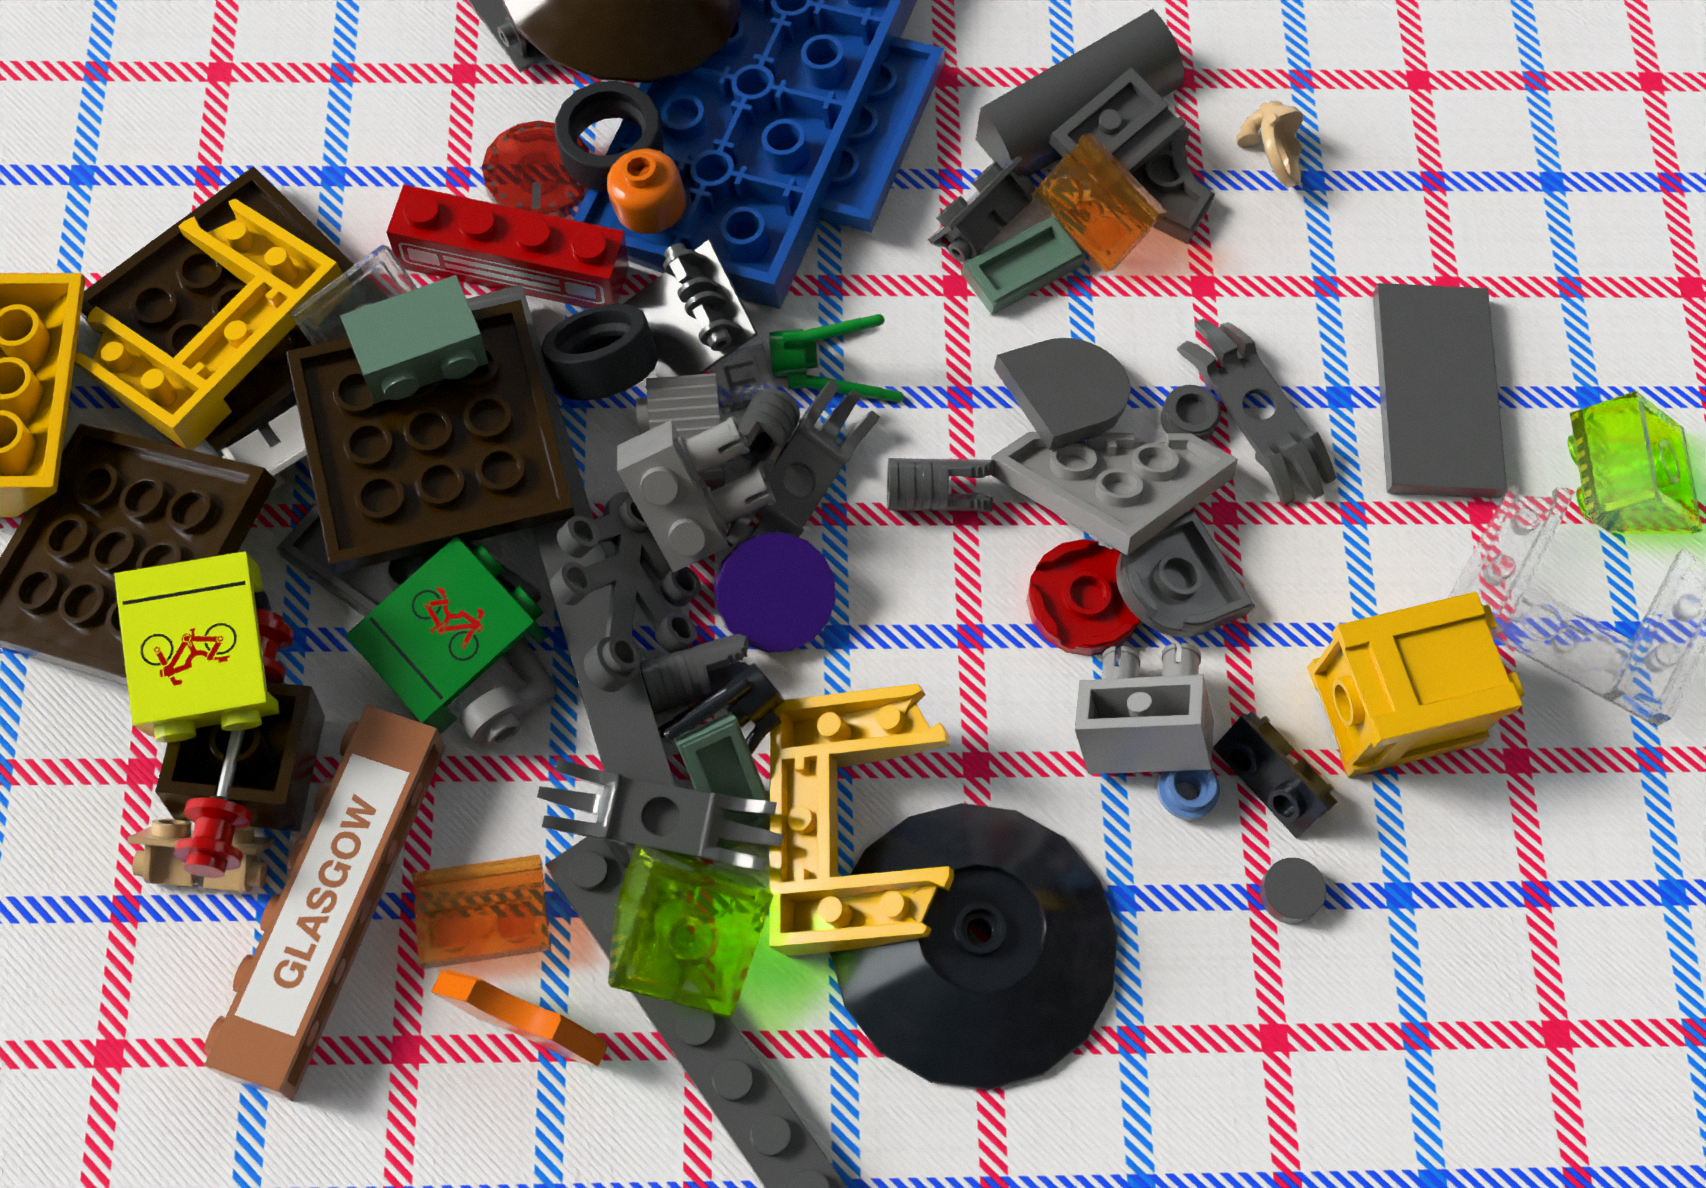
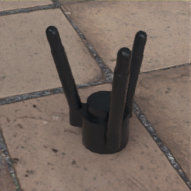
M753 663L725 687L658 727L661 738L673 740L725 708L728 713L732 712L737 718L741 728L751 721L755 724V727L745 739L752 755L763 738L782 722L774 710L784 703L785 700L766 675Z

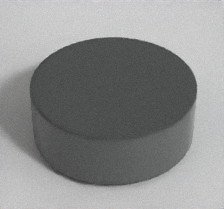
M1180 386L1174 389L1165 400L1161 411L1162 427L1167 434L1191 433L1206 441L1212 436L1220 420V404L1209 390L1201 386Z
M1285 858L1273 864L1264 874L1260 882L1259 895L1265 910L1272 917L1284 923L1297 924L1310 919L1322 907L1326 898V884L1320 871L1310 862L1300 858Z

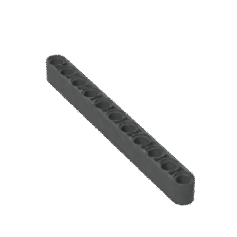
M522 285L467 298L471 311L518 300L522 301L575 516L580 515L589 520H594ZM569 519L532 527L549 586L552 576L566 563L576 562L586 567L606 559L601 543L597 544L582 558L572 557L562 550L557 541V532ZM611 585L589 593L577 605L562 603L554 596L551 590L603 770L626 777L675 786L640 669L636 677L616 692H607L595 686L588 678L584 669L586 653L603 639L606 634ZM653 799L643 809L642 823L646 830L652 834L666 835L672 832L679 823V809L669 799ZM625 843L636 882L698 864L697 857Z

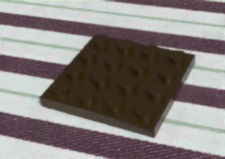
M254 166L84 291L81 316L87 321L89 313L97 306L174 358L247 285L188 240L178 227L185 220L195 217L201 229L209 232L236 220L228 202L233 199H237L338 263L351 290L313 329L299 321L224 398L232 412L203 440L206 446L218 457L224 456L221 452L223 448H228L257 429L259 431L263 430L269 425L268 422L296 404L286 351L348 338L340 315L388 299L361 270ZM95 330L102 337L103 332Z
M521 300L472 310L483 339L489 363L477 367L471 374L459 379L446 378L420 387L411 396L400 400L387 399L374 404L349 338L286 351L328 561L334 574L442 549L456 537L463 543H468L570 519L575 516Z
M79 423L62 452L57 492L27 511L0 557V647L127 685L114 573L238 553L277 480L263 467Z

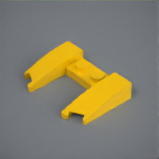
M237 199L228 201L236 217V220L206 232L201 229L195 217H192L178 226L188 240L247 285L174 358L97 306L89 313L87 323L93 330L103 332L93 359L83 353L76 352L74 363L78 368L158 431L182 448L193 451L232 412L224 400L227 394L299 321L313 329L351 290L336 261Z
M919 684L787 699L774 710L782 722L770 731V801L777 802L775 815H770V831L783 834L781 846L770 845L769 947L787 957L874 947L928 937L931 928L922 923L938 887L946 890L950 889L954 880V870L949 866L838 877L837 768L888 760L950 746V737L945 727L939 722L930 728L917 703L926 694Z

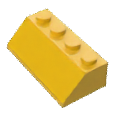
M0 273V517H17L57 492L86 281L82 273Z

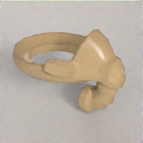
M1279 101L1264 102L1257 111L1246 118L1236 137L1237 144L1243 148L1256 145L1260 141L1258 130L1261 128L1266 155L1280 183L1287 188L1301 183L1298 154L1302 151V146L1294 134L1304 120L1303 113L1297 107L1287 106Z

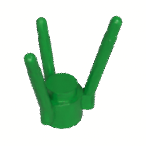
M877 314L864 318L860 317L804 331L803 329L769 332L773 378L787 377L788 389L813 388L822 390L831 379L807 375V369L818 368L816 341L881 326L885 321L884 316ZM832 379L840 385L836 393L848 395L854 389L864 398L897 403L902 402L904 399V395L900 391Z

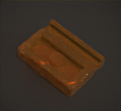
M1092 133L1083 134L1080 137L1079 143L1075 148L1061 159L1032 194L1106 272H1109L1118 267L1150 232V228L1156 221L1162 218L1167 211Z
M540 854L412 873L415 889L414 905L419 964L423 969L552 950L543 879V863Z

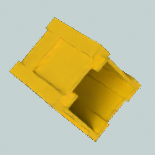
M1477 591L1339 624L1331 633L1333 640L1322 656L1313 659L1307 668L1313 685L1319 692L1341 753L1339 756L1347 778L1483 744L1490 737L1488 730L1505 715L1515 713L1522 706L1520 698L1525 696L1517 673L1507 674L1490 632V630L1498 627L1489 604L1482 605Z

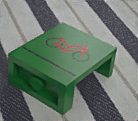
M458 537L448 542L344 635L417 719L423 724L437 728L440 735L458 719L447 706L527 633L539 644L549 637L535 621L544 613L520 586L511 593L508 592L497 580V577L505 571L504 568L481 544L471 551Z

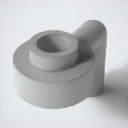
M524 637L505 654L526 685L516 690H513L511 686H501L490 690L474 700L462 712L459 718L461 725L476 744L489 742L491 746H495L507 741L520 730L522 724L519 720L525 712L550 701L557 693V686Z

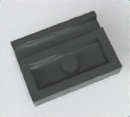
M1131 67L1051 134L1049 144L1086 181L1090 180L1099 189L1098 194L1105 198L1183 131L1186 121L1181 116L1177 118L1168 109L1169 104Z

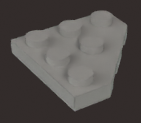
M1028 432L991 457V460H994V474H991V476L1128 556L1234 478L1238 459L1191 433H1168L1166 442H1135L1134 433L1104 432L1087 438L1086 441H1077L1049 450L1037 432Z

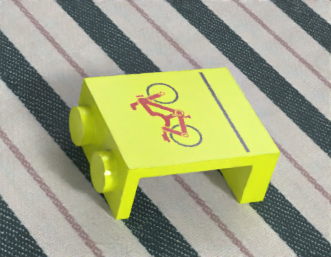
M246 551L114 573L132 726L148 736H155L156 742L168 743L194 738L196 736L195 728L221 724L224 731L246 730L262 725L261 717L280 714L278 701L267 692L254 596L255 592L263 591L261 571L259 565Z

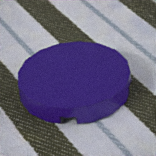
M784 532L758 534L738 543L721 562L714 583L717 609L725 627L733 635L740 633L743 636H747L750 647L768 653L792 651L812 641L828 623L836 600L834 575L824 555L807 540Z

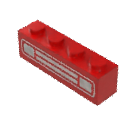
M404 184L386 231L398 268L443 278L456 275L459 281L499 290L522 285L527 296L588 309L596 306L618 304L629 268L625 231Z

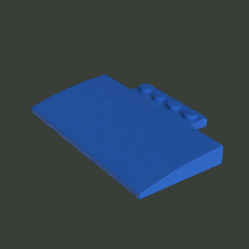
M741 0L742 12L726 46L693 72L651 83H641L639 86L640 90L651 97L659 111L663 131L664 153L673 159L681 175L686 194V207L681 218L671 228L660 233L644 235L632 232L620 223L608 192L588 189L573 220L625 231L628 261L661 273L666 272L663 264L666 260L664 252L667 248L677 243H683L687 249L695 250L707 240H710L741 299L781 309L820 220L872 233L945 64L944 48L901 38L917 0ZM623 119L606 155H616L630 149L641 138L642 128L633 121Z

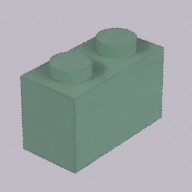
M456 275L340 315L374 404L387 399L400 400L407 398L420 387L446 378L459 379L471 374L477 367L489 363L480 330Z

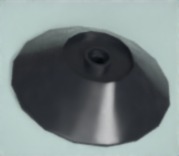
M960 803L907 817L864 850L850 875L949 866L954 870V880L949 890L938 887L922 923L931 928L928 937L874 947L830 952L844 1007L880 1054L930 1083L991 1090L1044 1075L1088 1039L1113 992L1118 933L1101 880L1065 837L1016 810ZM972 924H982L988 929L990 939L984 943H976L969 938L967 928Z

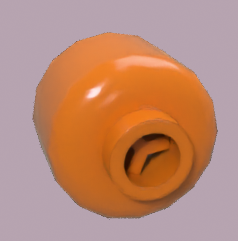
M638 149L621 156L612 165L607 176V191L615 214L623 226L632 232L644 235L655 234L671 228L681 218L686 207V194L679 169L671 157L662 151L654 149Z

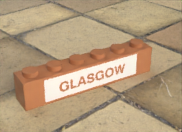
M366 705L359 722L352 721L349 724L341 741L340 755L343 758L334 778L327 777L323 781L316 795L314 812L317 813V816L308 836L301 835L296 840L289 855L287 868L291 873L281 895L274 894L265 907L260 928L264 933L254 955L248 954L244 957L236 971L233 991L237 993L226 1017L220 1016L216 1019L208 1033L204 1047L208 1057L204 1066L222 1077L293 1102L446 748L437 728L370 705Z

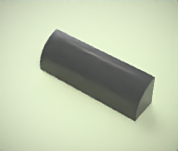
M1151 9L981 107L975 140L993 161H997L1001 167H1004L1020 155L1023 160L1013 171L1017 176H1031L1062 157L1049 144L1051 134L1131 67L1162 98L1183 86V61L1171 31L1156 11Z

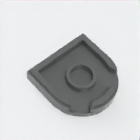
M1049 339L997 355L994 365L995 371L1049 450L1110 430L1116 425L1119 417L1124 412L1130 396V381L1120 362L1103 348L1079 339Z
M1194 510L1183 514L1128 556L1121 552L1118 558L1116 581L1121 597L1127 607L1140 621L1160 633L1174 637L1197 636L1242 618L1255 607Z

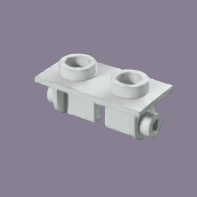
M297 405L268 422L279 439V443L270 447L257 429L228 448H223L221 450L224 455L222 458L265 468L277 480L272 490L285 482L280 472L296 461L301 460L305 468H308L309 462Z

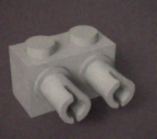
M733 416L686 440L683 436L679 435L672 420L617 445V472L673 573L727 548L726 531L729 530L728 523L764 506L776 503L768 481H764L765 475L760 467L713 491L709 486H706L701 473L736 456L750 452L742 430L738 431L739 425Z
M1176 643L1166 646L1162 651V676L1138 677L1141 656L1133 648L1121 646L1120 665L1115 664V646L1104 651L1102 654V679L1079 681L1075 732L1088 774L1212 770L1214 719L1204 674H1199L1201 653L1198 648L1188 643H1182L1181 662H1177Z

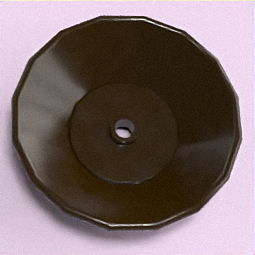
M501 0L516 31L551 61L598 80L651 83L693 72L726 46L742 12L741 0Z

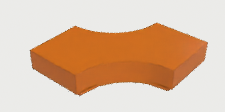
M449 970L446 972L441 971L431 990L433 994L477 1019L514 1032L566 1058L598 1067L608 1047L604 1043V1039L565 1016L515 997L480 978Z

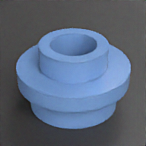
M1213 770L1163 771L1158 780L1157 792L1161 804L1170 814L1184 820H1196L1209 814L1215 807L1220 795V785ZM1182 782L1192 784L1197 790V798L1193 800L1183 798L1177 790V785Z

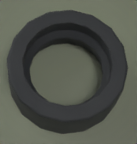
M605 81L585 86L576 90L562 103L555 118V138L561 161L569 176L589 189L608 192L607 176L612 165L621 156L633 150L649 148L664 153L663 131L659 111L651 97L634 85L619 81ZM621 118L633 121L642 128L641 138L630 149L616 155L599 156L585 152L578 146L580 134L590 125L603 119Z
M625 304L596 306L575 313L549 331L541 345L545 362L557 392L573 400H595L624 392L643 381L655 369L659 359V353L644 312L632 305Z

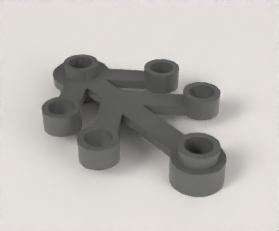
M629 492L615 494L606 503L605 513L602 517L589 520L584 516L576 515L571 517L557 532V541L560 547L572 557L582 558L597 544L611 541L616 545L615 556L586 567L576 562L566 563L550 580V587L554 596L566 605H577L589 593L611 585L605 637L591 648L584 657V669L588 678L595 686L607 692L619 691L636 677L639 672L641 653L637 645L632 641L636 601L655 629L657 642L667 652L682 651L693 643L697 637L696 626L687 615L681 612L671 613L641 567L640 556H643L659 579V587L663 597L674 606H685L697 596L701 590L700 580L688 567L673 573Z

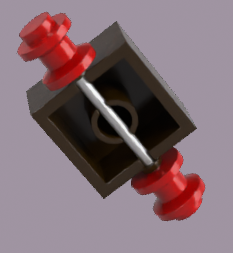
M256 609L267 692L278 701L280 714L261 717L262 725L246 730L224 731L221 724L195 728L196 736L194 738L167 743L155 792L174 819L188 820L195 823L192 837L180 839L176 842L174 856L185 862L184 869L187 872L196 876L221 878L224 877L226 870L237 869L241 866L243 853L232 846L235 831L244 830L251 826L300 832L325 715L312 686L283 683L286 669L275 659L277 651L285 650L292 646L294 631L284 623L282 616L272 611Z

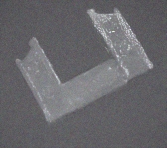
M1510 485L1448 598L1477 591L1482 605L1489 604L1498 627L1490 630L1494 640L1655 727L1672 719L1706 649V587L1690 568L1697 563V560L1684 548L1677 553L1633 639L1630 640L1529 586L1555 536L1575 491L1556 487L1552 491V497L1520 496L1519 486Z

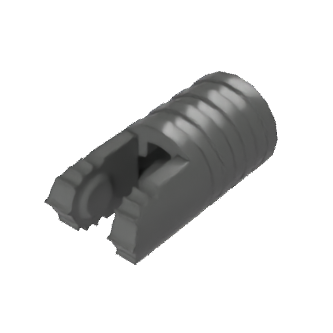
M767 388L759 391L752 398L738 422L739 428H737L738 431L742 430L750 452L736 456L726 461V463L743 456L746 460L751 461L743 476L760 467L765 475L764 481H766L798 425L800 410L795 400L786 392L778 389Z
M889 458L887 467V509L992 512L993 497L982 493H948L949 476L969 478L990 476L994 474V460Z
M738 633L640 662V672L653 714L655 715L662 711L703 700L725 687L747 669L749 665L746 664V661H739L747 657V650L749 649L747 636Z

